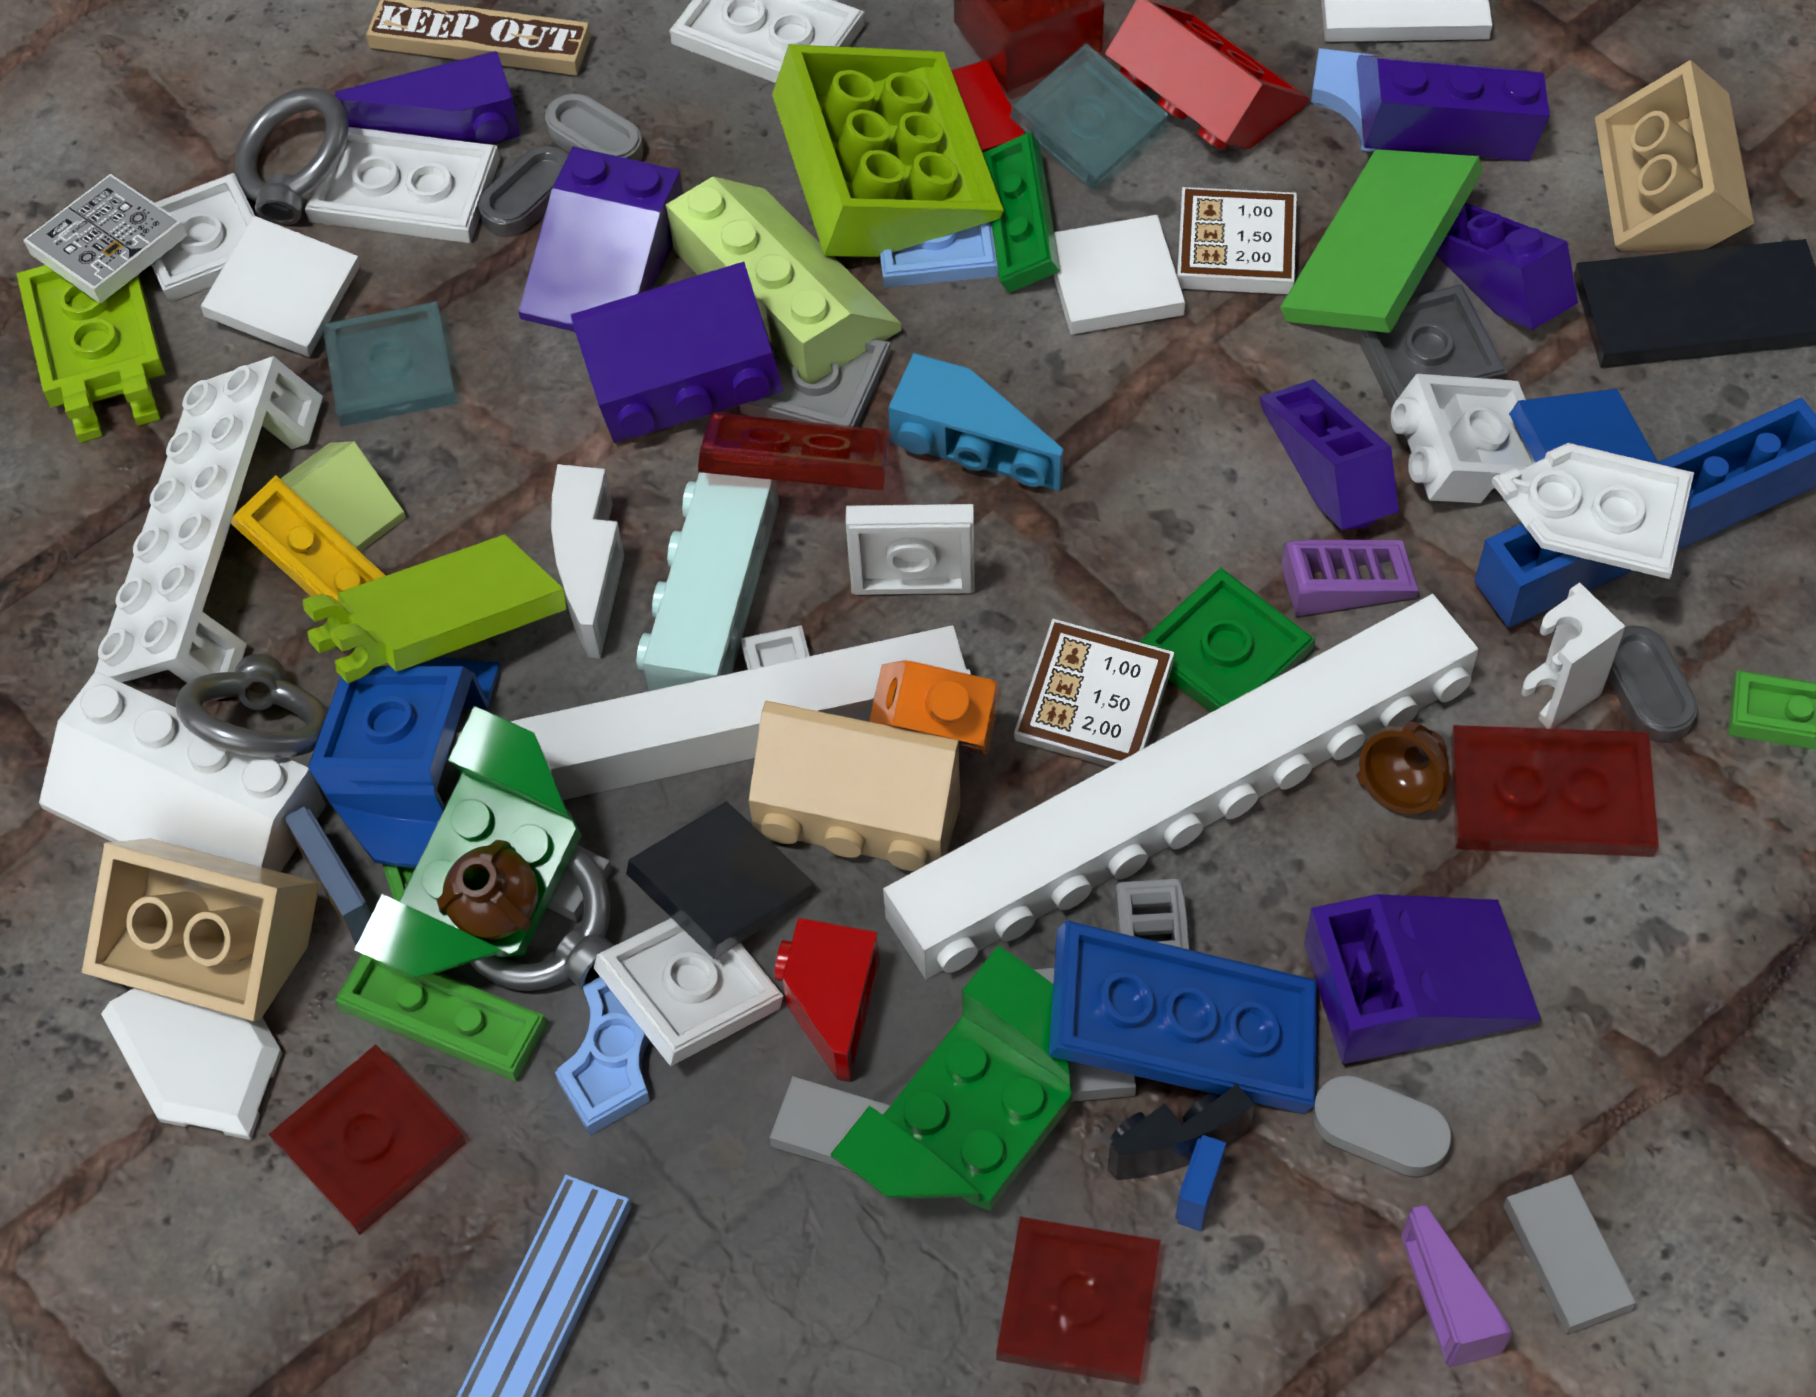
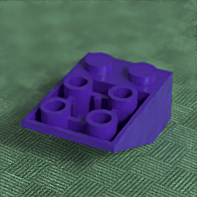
M1376 894L1311 908L1304 946L1314 978L1317 980L1318 991L1342 1065L1539 1024L1541 1021L1499 900Z

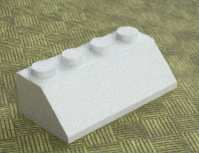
M96 671L57 722L39 800L42 809L112 842L152 838L278 872L282 871L297 849V845L284 817L305 806L306 810H311L317 820L326 807L308 767L288 758L246 756L211 745L195 736L182 724L177 715L176 707Z

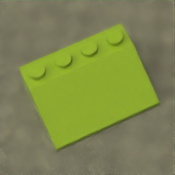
M788 44L772 97L824 256L879 257L883 250L891 249L892 252L924 243L927 240L940 238L1001 218L1004 211L943 51Z

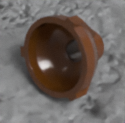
M1409 721L1404 726L1396 725L1383 728L1373 735L1362 748L1359 759L1360 771L1356 774L1359 784L1365 785L1375 800L1394 812L1409 815L1419 814L1429 809L1435 812L1448 799L1449 762L1446 755V744L1438 733L1412 721ZM1417 747H1419V748H1421L1422 750H1424L1425 753L1427 754L1428 758L1424 757V756L1418 751V748H1417Z
M496 839L490 845L477 847L466 852L451 866L444 880L442 895L437 899L439 912L443 916L448 915L450 920L460 930L481 940L505 938L519 929L525 932L532 925L529 919L535 910L538 900V882L531 866L520 854L511 849L510 843ZM489 872L490 878L484 888L470 890L471 879L477 873Z

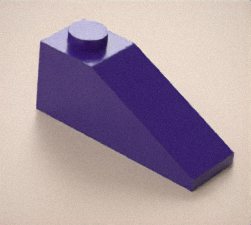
M497 51L334 91L335 96L341 101L346 110L349 127L481 144H494L520 136L512 95Z
M1313 379L1260 396L1263 412L1314 502L1342 530L1364 528L1375 523L1378 518L1399 512L1391 446L1317 381Z

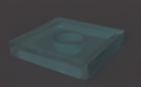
M1086 43L1013 106L1010 118L1027 133L1031 131L1044 148L1093 189L1164 125L1168 113Z
M437 301L322 324L336 413L341 427L457 404Z

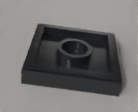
M727 801L630 858L626 875L713 959L811 898L815 884Z

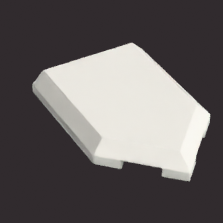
M1566 443L1547 452L1545 458L1520 470L1514 467L1494 476L1491 483L1541 548L1670 579L1694 472Z
M137 988L131 989L108 1003L101 1015L160 1122L186 1127L189 1124L223 1131L224 1135L247 1140L252 1139L260 1117L258 1109L269 1079L271 1077L274 1078L282 1056V1051L263 1018L251 1021Z

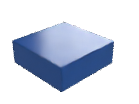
M1202 1135L1201 1139H1197L1178 1196L1175 1217L1178 1219L1177 1224L1198 1231L1202 1230L1222 1170L1226 1142Z

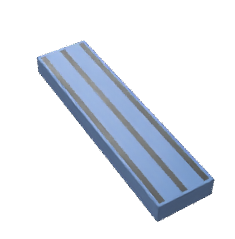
M565 1175L457 1397H542L632 1208L629 1198Z

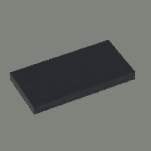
M1806 239L1580 262L1575 267L1573 276L1600 367L1816 345V266Z

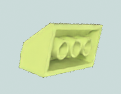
M711 177L666 204L673 249L697 275L745 262L769 341L776 346L777 355L791 370L792 365L797 368L798 375L804 382L814 384L832 373L833 363L837 362L838 368L866 352L865 344L872 339L885 341L901 331V322L834 256H824L821 244L765 188Z

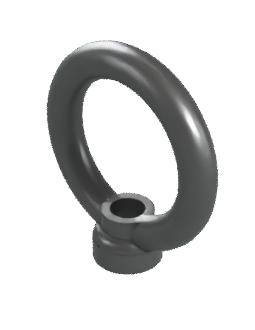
M313 87L289 91L266 105L253 118L244 131L235 154V176L244 194L256 202L255 211L262 219L279 225H291L298 222L303 207L302 197L311 193L325 181L339 162L347 143L349 124L343 104L332 93ZM306 110H316L322 113L326 122V130L322 144L313 159L294 176L273 173L267 177L266 182L262 181L257 172V162L261 148L272 131L284 120L296 113Z
M252 654L245 657L238 663L235 672L213 673L195 678L182 687L176 698L177 715L182 724L195 736L218 748L237 754L261 758H288L314 751L328 712L324 704L315 696L294 684L286 682V674L282 664L267 654ZM252 682H262L269 687L270 691L267 693H255L246 687ZM224 697H239L246 707L253 710H264L275 704L297 714L303 719L306 726L288 732H264L246 729L214 717L205 710L202 704L212 699Z
M576 846L565 869L575 879L582 892L584 913L581 926L565 936L553 958L540 963L520 964L496 955L470 962L482 976L505 988L525 991L549 988L568 979L583 989V986L600 977L594 969L596 955L614 946L605 938L610 919V897L601 870L586 852Z

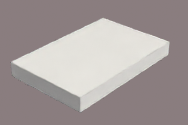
M692 0L670 29L671 44L776 83L788 44L849 47L865 26L864 11L834 0Z
M1321 0L1325 42L1490 39L1492 20L1489 0Z
M349 127L347 143L339 162L325 181L311 192L305 208L308 220L311 223L471 243L481 216L479 210L480 196L492 184L500 161L498 146Z

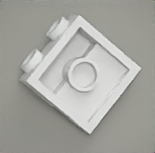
M1416 374L1395 401L1391 410L1392 428L1395 433L1406 436L1411 450L1408 464L1410 477L1416 483H1423L1429 501L1482 503L1491 490L1495 488L1491 483L1494 476L1514 467L1520 470L1535 463L1509 415L1519 400H1526L1518 381Z

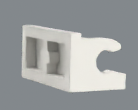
M1581 583L1572 587L1567 599L1550 610L1543 618L1540 634H1550L1556 628L1546 662L1525 678L1521 690L1523 696L1533 694L1542 685H1549L1555 688L1552 699L1542 709L1538 720L1549 731L1602 694L1626 627Z

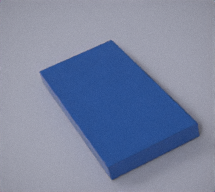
M1066 920L1057 929L1049 1056L1218 1095H1223L1237 1084L1253 1103L1305 1114L1315 1104L1317 980Z

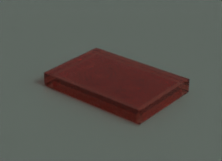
M714 412L710 415L699 451L698 472L883 491L889 432L883 429Z
M1453 725L1450 740L1455 849L1655 857L1659 843L1649 732Z

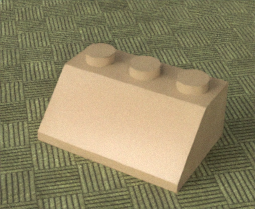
M1689 60L1595 117L1615 247L1621 252L1704 250L1754 224L1729 93L1692 60Z
M765 700L761 713L749 794L752 825L766 838L778 843L792 844L797 841L824 846L830 852L842 857L853 858L861 854L888 860L892 865L903 870L916 871L946 855L960 809L959 740Z
M152 838L104 843L81 973L247 1020H261L308 948L320 882Z

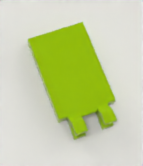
M46 265L16 273L43 393L50 408L64 404L68 419L73 421L79 443L103 437L93 402L124 393L127 403L130 402L137 426L161 420L148 379L165 375V370L140 275L138 274L100 304Z
M505 534L338 592V601L332 596L325 594L314 595L302 600L304 611L314 622L328 618L324 625L307 631L309 642L319 653L326 652L337 646L342 652L356 647L350 655L335 660L336 672L346 683L358 680L369 674L373 668L387 663L398 672L566 610L564 588Z

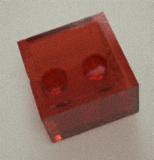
M954 0V23L983 61L988 60L997 80L1006 92L1103 51L1104 3L1102 0Z

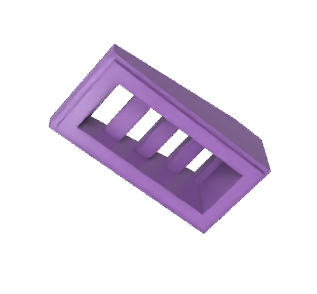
M1299 540L1284 544L1281 567L1295 617L1412 599L1418 596L1417 584L1403 540ZM1391 561L1396 579H1384L1380 566L1381 562ZM1367 565L1371 579H1361L1357 566ZM1344 568L1347 579H1337L1335 570ZM1322 572L1323 579H1313L1312 573Z
M1426 1205L1412 1208L1402 1231L1401 1239L1445 1364L1448 1363L1450 1368L1501 1354L1512 1336L1509 1324Z

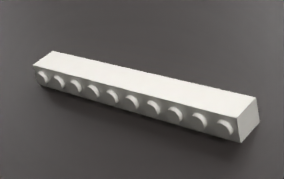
M1431 594L883 888L886 920L926 980L943 970L946 973L958 971L968 965L981 949L1000 939L1002 941H1011L1022 936L1033 926L1035 920L1056 908L1068 910L1085 900L1096 886L1113 877L1121 880L1135 874L1145 865L1149 857L1168 847L1179 849L1188 845L1200 835L1204 827L1224 816L1227 819L1241 816L1256 803L1259 797L1275 788L1280 787L1284 790L1294 787L1309 775L1312 768L1333 757L1335 760H1341L1352 755L1363 745L1367 738L1376 734L1381 729L1396 725L1404 726L1416 716L1420 709L1439 699L1441 702H1448L1456 698L1471 683V675L1478 647L1435 595Z

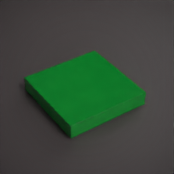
M1220 567L1139 642L1174 652L1175 660L1168 680L1211 713L1297 667L1314 651L1316 639Z

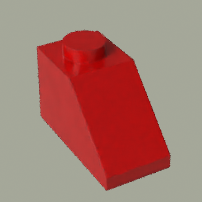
M798 918L792 942L782 940L776 957L774 977L775 980L783 981L787 1008L837 1080L851 1082L880 963L877 932Z

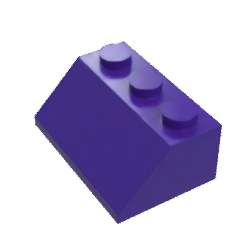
M1359 55L1356 62L1364 148L1530 161L1550 117L1543 72L1520 68Z
M744 261L570 314L599 408L614 443L643 436L659 429L699 419L705 415L784 392L769 337Z

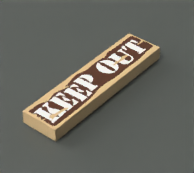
M380 0L366 37L369 48L456 60L497 51L502 66L577 76L591 38L588 22L419 0Z

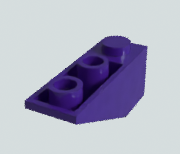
M1465 202L1435 255L1495 314L1533 330L1578 303L1567 241Z

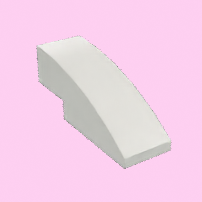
M557 464L552 493L551 532L556 565L561 585L564 588L565 600L571 620L581 644L589 658L601 659L625 557L618 522L609 521L613 503L605 469Z

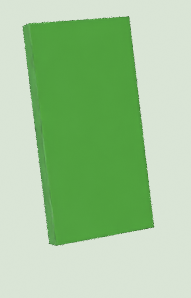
M1375 149L1280 308L1285 321L1391 333L1483 173L1479 156Z

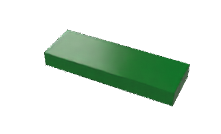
M1031 131L982 153L1004 210L1001 218L991 221L999 279L1008 293L1060 272L1040 143Z

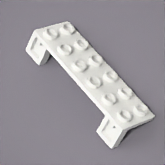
M274 356L247 366H240L233 371L207 380H200L193 384L186 392L182 401L184 409L175 435L171 438L166 448L167 459L159 483L154 487L150 495L151 506L143 530L133 545L134 556L125 583L116 595L115 603L117 607L108 633L98 649L99 660L95 669L96 672L122 683L169 670L188 683L195 678L208 674L235 672L238 663L242 660L247 643L202 611L261 426L291 449L309 444L323 398L320 393Z

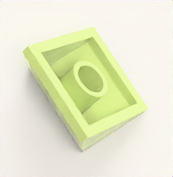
M355 441L328 443L281 478L288 487L360 552L406 519L404 511Z

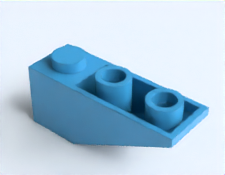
M913 353L888 407L890 444L901 446L914 454H929L954 461L970 470H986L1014 478L1027 486H1042L1060 491L1063 484L1064 451L1060 445L970 368Z

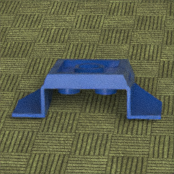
M439 657L398 672L391 666H378L373 668L366 676L350 683H346L340 676L308 768L329 803L375 863L411 868L417 867L445 809V805L437 792V787L462 709H473L474 706L480 709H488L501 668L500 662Z

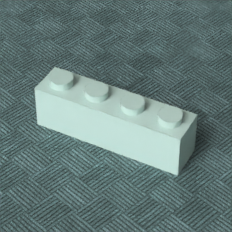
M703 459L697 482L689 481L687 483L682 506L683 516L686 519L682 531H673L668 547L667 561L668 566L671 567L667 582L659 581L654 591L652 615L656 618L651 634H642L637 650V669L644 671L648 691L731 674L733 672L779 507L775 469Z

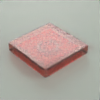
M376 1044L269 1133L273 1143L358 1235L362 1234L466 1144L463 1134Z
M1020 1217L996 1350V1361L1139 1385L1160 1240Z

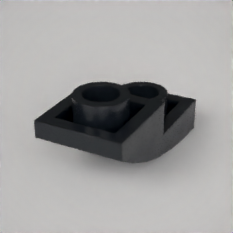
M1236 1084L1220 1097H1217L1214 1093H1209L1199 1099L1185 1113L1183 1117L1184 1124L1181 1123L1165 1103L1147 1117L1143 1112H1138L1126 1119L1112 1134L1108 1171L1116 1180H1125L1163 1174L1188 1166L1197 1139H1201L1202 1135L1226 1142L1227 1147L1250 1132L1255 1104Z

